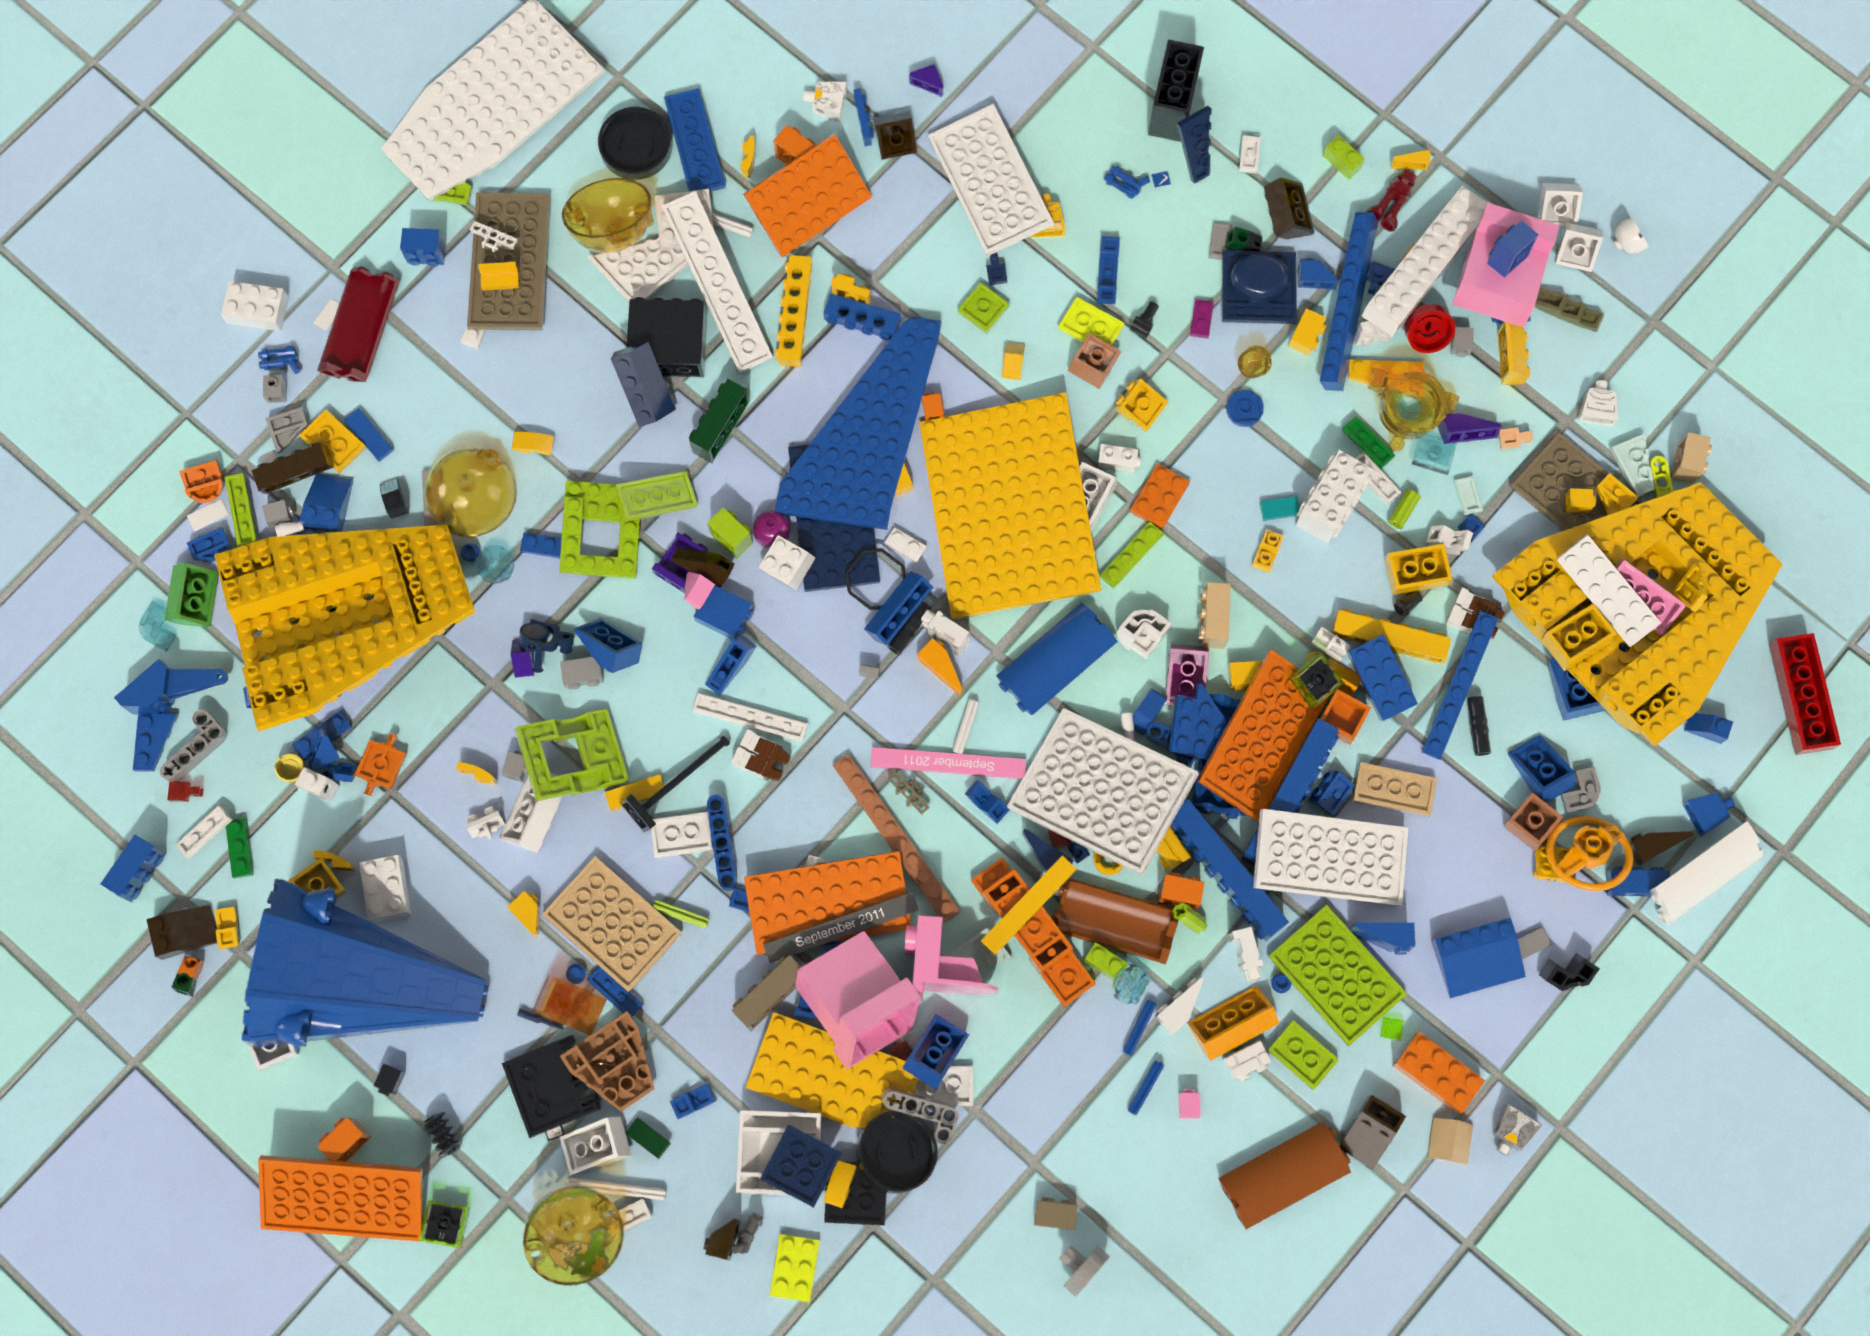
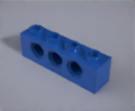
M832 293L829 295L823 312L824 320L829 324H840L846 329L860 330L863 334H873L886 341H889L894 336L901 323V314ZM842 311L848 312L846 316L840 315ZM860 316L866 317L864 321H859L857 318ZM879 321L884 323L882 326L875 325Z

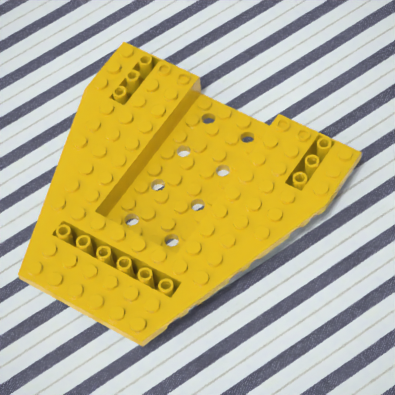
M1701 482L1537 540L1492 576L1505 591L1504 593L1513 613L1544 645L1541 640L1547 631L1593 604L1556 560L1557 557L1586 534L1614 567L1623 558L1647 577H1649L1648 572H1654L1657 578L1651 580L1670 594H1672L1671 592L1694 563L1701 567L1708 598L1697 612L1685 606L1662 636L1652 630L1632 647H1629L1617 633L1612 643L1568 669L1622 727L1638 734L1641 733L1654 747L1700 709L1783 565ZM1619 644H1625L1628 647V651H1621ZM1590 668H1599L1600 674H1593Z
M447 524L268 537L214 555L227 609L235 624L245 667H242L258 731L319 712L323 709V705L330 701L333 703L338 700V696L342 693L357 688L376 676L377 671L380 669H387L399 657H406L430 642V638L434 635H441L445 632V628L453 623L456 625L475 613V608ZM369 596H374L373 599L366 600ZM337 608L336 611L329 612L330 609ZM299 620L297 624H291L293 621ZM262 632L260 636L254 637L256 633Z

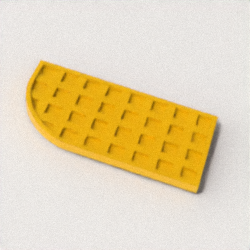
M773 1012L745 1088L812 1113H821L823 1117L841 1124L863 1128L880 1114L895 1111L887 1108L882 1102L881 1093L884 1089L895 1088L913 1094L918 1078L902 1069L906 1062L905 1060L880 1051L846 1069L835 1054V1042L827 1031ZM892 1094L891 1097H887V1099H888L889 1102H890L891 1100H897V1099L893 1096V1094Z

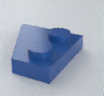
M222 527L187 542L195 561L216 562L215 554L232 549Z

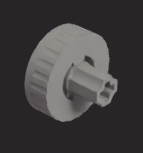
M1070 1245L1059 1258L1074 1272L1063 1286L1076 1297L1110 1256L1097 1245L1090 1255L1085 1258Z

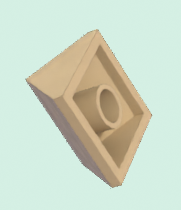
M1433 1118L1427 1158L1468 1165L1473 1125L1459 1120Z

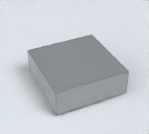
M860 665L859 676L879 679L880 672L878 667Z

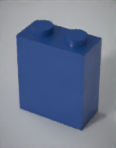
M714 585L703 606L697 609L693 617L695 622L733 640L743 635L745 631L744 625L747 620H751L754 610L752 603Z

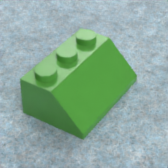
M185 562L173 565L164 621L180 625L210 627L218 572Z

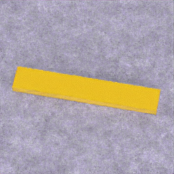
M1062 855L981 940V943L996 955L1071 877L1077 868Z

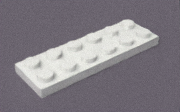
M1587 534L1556 558L1629 647H1632L1661 624Z

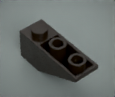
M676 548L671 558L677 565L684 567L692 573L702 575L720 588L731 574L735 563L717 553Z

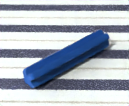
M1146 1001L1124 1046L1123 1052L1129 1056L1133 1055L1154 1012L1156 1003L1153 1001Z
M1156 1060L1153 1063L1128 1108V1112L1137 1115L1164 1068L1162 1062Z

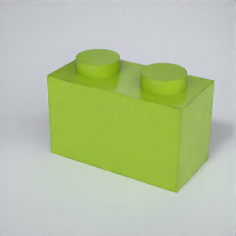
M1339 135L1325 147L1323 157L1348 180L1362 168L1365 160Z
M1096 942L1084 959L1086 964L1115 983L1119 981L1129 965Z

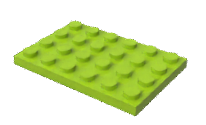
M1327 905L1268 956L1281 973L1289 978L1291 984L1348 1047L1407 995Z

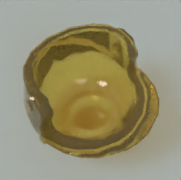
M1251 346L1241 353L1237 366L1243 376L1258 378L1266 375L1270 370L1272 360L1270 353L1264 347Z

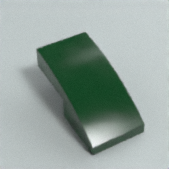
M638 1117L625 1133L658 1159L661 1158L671 1144Z

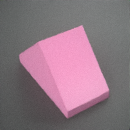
M688 572L686 575L684 600L700 609L715 584L700 574Z

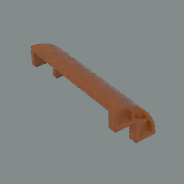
M1071 878L1066 881L1065 885L1063 884L1060 887L1058 895L1062 896L1058 912L1053 911L1051 919L1063 934L1092 943L1096 942L1105 947L1166 964L1179 922L1174 918L1173 908Z
M1322 1121L1218 1178L1223 1192L1232 1203L1237 1218L1246 1230L1351 1173L1348 1165L1351 1161L1345 1152L1342 1153L1335 1140L1337 1136L1332 1127L1328 1128Z

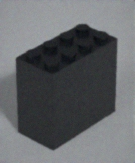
M1168 39L1153 103L1148 135L1181 142L1177 122L1190 115L1204 50L1203 46Z
M642 297L629 299L627 348L649 341L663 376L704 377L707 333L705 302L697 298L691 300H682L680 298H673L672 300L653 298L652 300Z

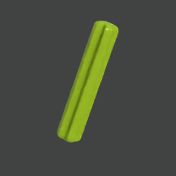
M655 900L653 908L659 913L698 927L706 928L709 923L708 917L660 900Z

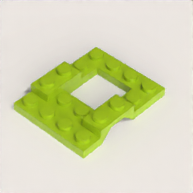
M566 481L560 574L636 579L640 519L625 522L615 491L616 485ZM582 520L620 523L618 557L580 555Z
M607 708L587 712L576 718L566 720L552 719L515 728L536 802L566 795L575 796L603 790L609 786L629 781ZM575 738L585 770L551 777L541 743Z

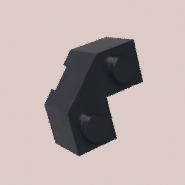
M1576 953L1566 968L1549 959L1539 973V976L1559 990L1565 991L1572 987L1589 985L1600 968Z

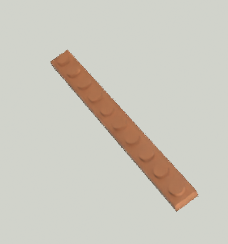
M849 754L833 764L838 775L893 852H900L901 864L937 915L942 917V922L945 923L960 913Z

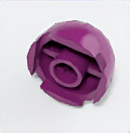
M766 510L756 517L753 523V535L761 546L771 547L778 535L788 540L790 535L789 521L786 516L775 512V510Z

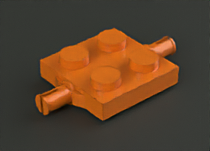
M390 733L386 743L369 741L355 772L356 777L368 782L364 794L372 796L375 786H382L392 790L407 756L406 753L393 747L397 735Z

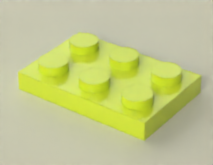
M1076 297L1059 324L1058 330L1082 343L1090 333L1112 346L1124 328L1125 323Z
M779 1235L770 1296L810 1302L820 1240Z

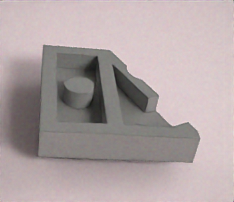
M302 407L266 418L277 453H281L309 426Z

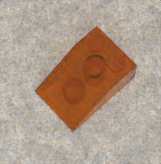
M548 975L532 1011L587 1035H591L607 999Z

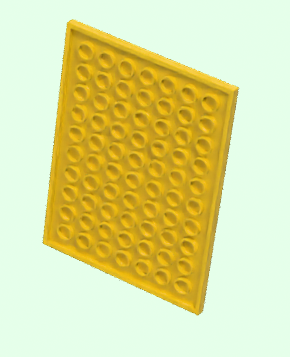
M1066 392L919 422L952 620L1102 591Z

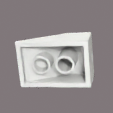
M607 1117L560 1137L570 1176L631 1156L621 1117Z

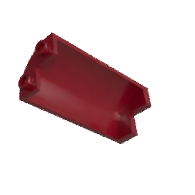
M365 267L350 270L317 371L338 379L340 377L347 378L352 382L367 381L399 280L394 278L391 273L383 272L374 275Z

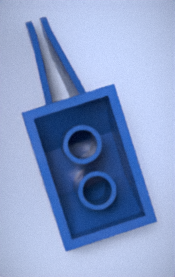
M158 659L119 692L114 699L133 715H138V713L162 714L171 709V705L175 703L177 698L225 684L228 681V674L221 669H171Z

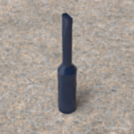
M521 1008L518 1011L517 1016L563 1030V1027L544 1020L537 1014Z

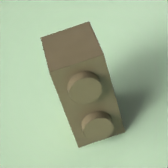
M1041 1197V1201L1037 1200L1035 1226L1075 1230L1078 1205H1073L1074 1201L1062 1199L1061 1203L1053 1202L1054 1198Z

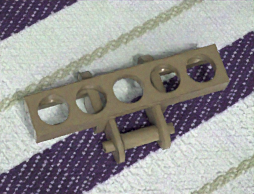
M896 771L887 778L897 788L895 794L898 795L901 792L909 801L906 805L907 807L912 804L921 815L930 808L919 796L920 793H924V787L920 788L915 783L916 779L909 780L910 783L907 784ZM894 775L899 779L897 782L892 780ZM900 782L904 784L901 788L898 786ZM912 785L917 790V792H915L910 786ZM907 789L912 791L911 796L905 795ZM920 803L925 806L924 810L919 809L918 805Z

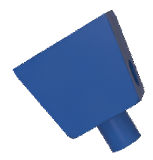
M1718 793L1690 799L1682 804L1699 837L1704 836L1729 819L1730 814L1727 810L1735 807V803L1730 796L1721 799Z

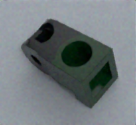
M1234 227L1227 232L1225 248L1261 251L1263 238L1254 232Z

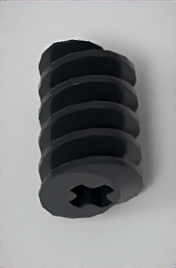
M446 1112L435 1114L424 1121L426 1123L424 1129L430 1130L427 1135L434 1137L431 1141L432 1144H438L435 1150L441 1151L439 1154L440 1158L447 1157L461 1148H457L461 1141L453 1140L457 1133H449L453 1126L446 1127L450 1120L442 1119Z

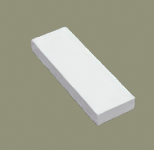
M1364 451L1355 458L1372 468L1370 475L1373 477L1368 486L1386 505H1389L1401 495L1402 492Z
M218 805L175 845L185 858L190 859L233 819L221 805Z

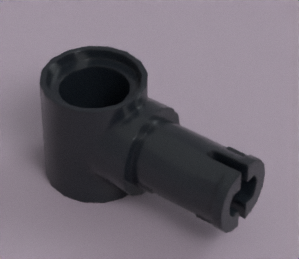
M1150 301L1143 314L1135 317L1130 331L1147 338L1154 325L1153 317L1159 308L1158 304Z

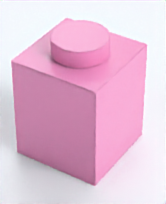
M1183 1089V1093L1178 1094L1179 1119H1199L1201 1117L1200 1093H1195V1089Z

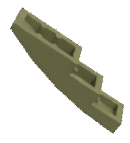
M1544 288L1539 289L1535 308L1576 326L1594 332L1598 331L1604 318V313L1588 309L1586 304L1569 300L1567 295Z

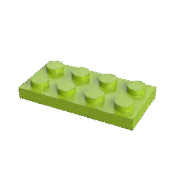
M687 471L616 484L615 486L625 522L693 509L698 506Z

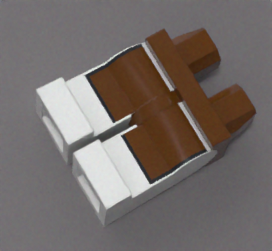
M1462 587L1445 625L1470 634L1480 611L1497 617L1498 623L1502 621L1505 612L1496 607L1497 603L1478 597ZM1497 627L1494 628V631L1491 635L1492 639H1494L1497 633Z
M747 729L740 743L741 747H738L731 761L732 765L766 781L771 779L779 782L783 771L775 767L778 762L787 766L791 759L790 754L784 751L782 746L764 739Z

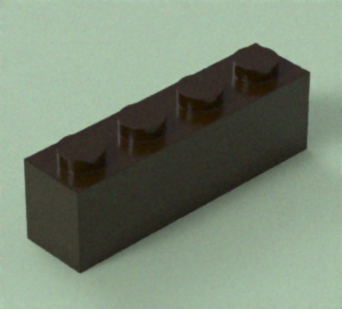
M317 442L310 444L309 448L304 450H295L289 456L277 457L274 459V462L259 464L256 469L251 471L258 491L268 494L334 468L327 446Z

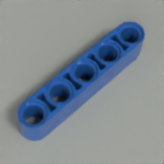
M713 795L707 800V810L717 878L723 890L732 891L737 886V878L726 805L721 796ZM719 801L721 802V807L719 809H712V803ZM717 820L724 821L722 828H715L714 823ZM720 839L727 840V844L724 847H718L717 842ZM722 858L730 859V863L725 867L720 865ZM725 877L733 879V882L728 886L722 884Z

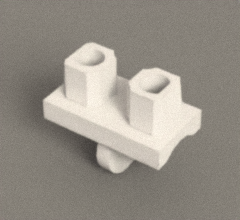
M1321 627L1311 642L1312 645L1341 662L1346 651L1351 647V645L1340 639L1336 634H1332L1323 627Z
M493 806L484 810L485 817L479 819L477 814L467 817L468 824H466V828L472 838L478 836L481 838L487 835L488 839L491 840L493 839L492 833L498 831L497 828L505 825L500 813Z

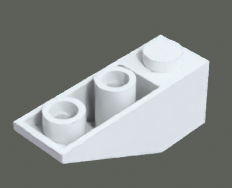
M1203 977L1199 980L1194 978L1187 984L1188 989L1184 993L1180 990L1172 997L1174 1002L1169 1006L1165 1003L1157 1011L1159 1015L1156 1019L1171 1036L1188 1022L1203 983Z

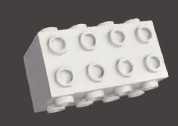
M1341 450L1336 455L1332 454L1325 469L1319 475L1316 484L1310 490L1306 501L1304 500L1296 515L1299 517L1296 526L1327 544L1330 543L1333 537L1337 538L1373 476L1370 475L1372 468Z

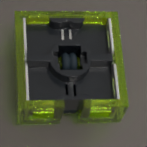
M1322 652L1312 655L1288 676L1310 708L1319 706L1344 683L1337 672L1330 669L1329 666L1331 664Z
M428 1200L419 1241L462 1248L470 1208L451 1204V1207H447V1203Z

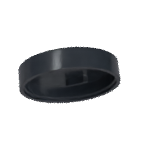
M627 107L616 111L605 120L599 131L598 148L605 166L612 173L624 179L642 180L657 174L667 164L672 152V139L668 125L659 114L644 107Z
M899 1111L885 1112L871 1120L863 1128L857 1140L856 1160L861 1174L869 1184L885 1193L902 1194L916 1189L928 1180L937 1163L938 1148L934 1134L930 1127L917 1116Z

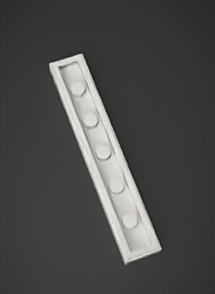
M697 693L692 712L801 743L804 741L808 728V723L702 693Z

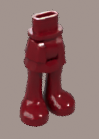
M1405 169L1402 174H1399L1389 184L1390 186L1386 189V193L1381 201L1366 211L1373 212L1379 222L1391 200H1394V204L1381 221V226L1389 232L1396 230L1398 226V212L1403 204L1408 201V197H1411L1412 188L1415 185L1414 181L1417 176L1409 170Z

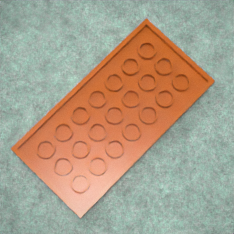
M1268 650L1197 779V782L1256 822H1259L1260 809H1268L1332 692L1329 691L1319 702L1311 703L1293 679V676L1298 674L1300 669L1273 650Z
M899 851L744 876L757 955L766 953L763 946L764 943L906 893ZM910 914L834 941L849 940L863 931L868 936L906 930L907 925L911 926Z
M260 1155L258 1159L261 1229L422 1241V1168Z

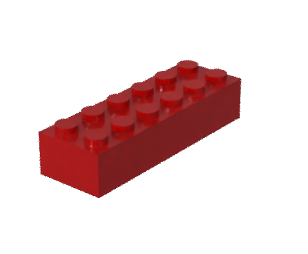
M1814 633L1776 638L1769 646L1795 755L1837 748L1841 745Z

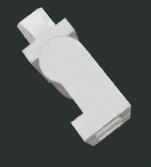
M927 609L922 616V626L928 629V635L932 638L936 636L937 640L953 647V654L960 657L970 643V632L950 619L943 617V613L940 611L934 614Z
M1252 927L1232 931L1228 938L1230 943L1235 942L1239 954L1237 959L1240 965L1238 967L1239 973L1244 972L1247 982L1259 980L1262 977L1259 968L1263 966L1262 959L1258 960L1259 952Z

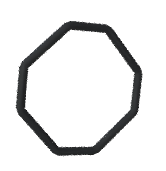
M882 548L861 551L845 572L849 595L869 610H878L882 605L871 607L851 591L849 579L850 571L863 554L882 552L901 567L903 579L906 577L905 566Z

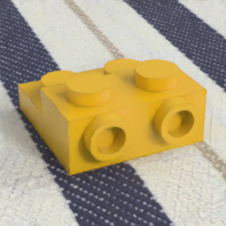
M837 274V276H833L831 281V287H833L832 294L872 305L871 290L862 285L856 286L855 278L851 275Z
M1141 378L1135 381L1131 380L1125 388L1128 390L1125 395H1120L1115 401L1117 406L1114 409L1126 420L1133 421L1146 432L1168 401Z

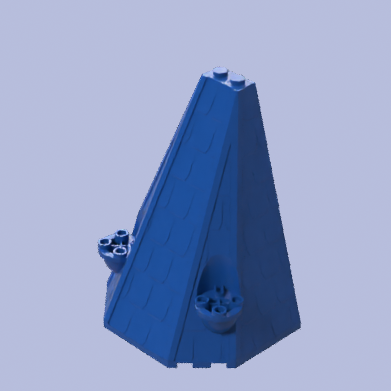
M275 879L274 889L270 892L267 904H271V906L264 909L262 913L244 1002H246L249 1010H244L243 1024L245 1026L241 1040L246 1044L257 1048L291 1044L295 1049L300 1050L301 1046L306 1047L307 1041L478 1022L479 1017L484 1016L485 1005H482L483 997L487 998L489 986L486 985V979L353 913L335 906L337 894L331 887L308 892L286 880Z

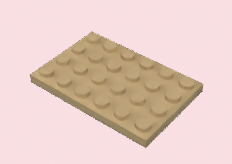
M596 856L542 914L628 992L639 983L682 935L681 931Z

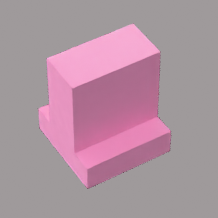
M1487 202L1467 247L1463 260L1464 266L1452 305L1525 327L1535 306L1549 253L1555 243L1560 225ZM1520 221H1523L1539 235L1529 256L1504 278L1487 264L1491 257L1489 253L1496 246L1494 242L1500 235L1504 236L1510 226L1513 224L1516 226Z
M865 931L809 962L797 971L795 987L834 1040V1052L846 1069L851 1068L913 1030L921 995L908 978L902 981L899 979Z

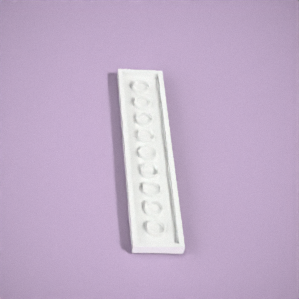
M696 191L663 205L662 209L739 374L773 359Z

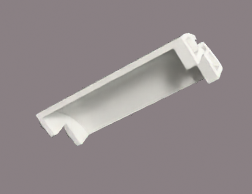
M1748 821L1741 824L1722 840L1657 887L1650 890L1653 901L1661 905L1657 911L1663 923H1667L1668 926L1763 857V849L1757 845L1760 842L1759 838Z

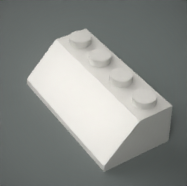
M550 772L551 777L557 776ZM527 775L499 839L527 851L537 853L543 844V839L551 826V821L559 808L562 797L536 802L530 779Z

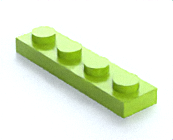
M244 473L226 476L225 482L237 546L240 547L257 541L249 493Z
M1149 522L1100 574V578L1114 589L1164 536V533Z

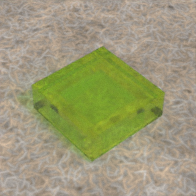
M1383 1017L1380 1037L1400 1041L1404 1021Z

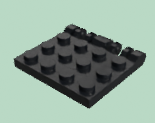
M574 1035L567 1036L502 1063L530 1139L601 1110L599 1102L583 1107V1104L596 1100L597 1096L596 1094H591L586 1098L580 1099L578 1093L591 1088L586 1084L576 1088L575 1085L583 1081L571 1074L560 1058L562 1054L572 1047L563 1051L562 1048L576 1043Z

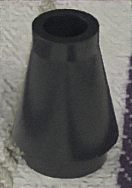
M1416 591L1413 594L1397 599L1393 606L1398 615L1407 616L1423 598Z

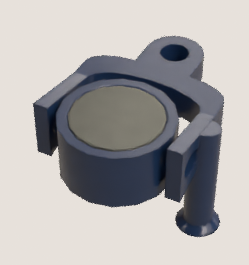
M530 619V623L520 627L519 645L525 649V652H535L533 672L541 673L544 670L542 668L543 651L553 652L560 646L561 653L570 654L572 652L574 635L569 632L560 631L559 626L556 624ZM550 632L553 637L551 641L548 642V634Z

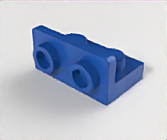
M1329 770L1323 775L1319 786L1312 791L1309 801L1317 804L1329 816H1334L1355 785L1341 772Z

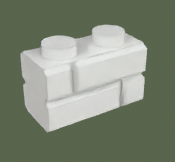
M1260 1040L1223 1059L1234 1081L1239 1079L1240 1082L1250 1078L1249 1073L1255 1070L1259 1073L1267 1069V1064L1271 1062Z

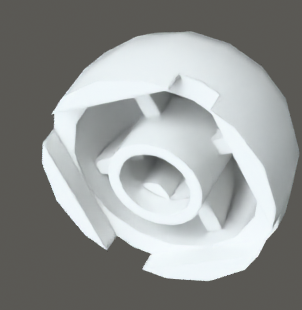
M1631 217L1623 220L1615 229L1616 240L1613 242L1618 250L1622 249L1625 253L1632 255L1649 248L1644 236L1642 237L1640 229Z

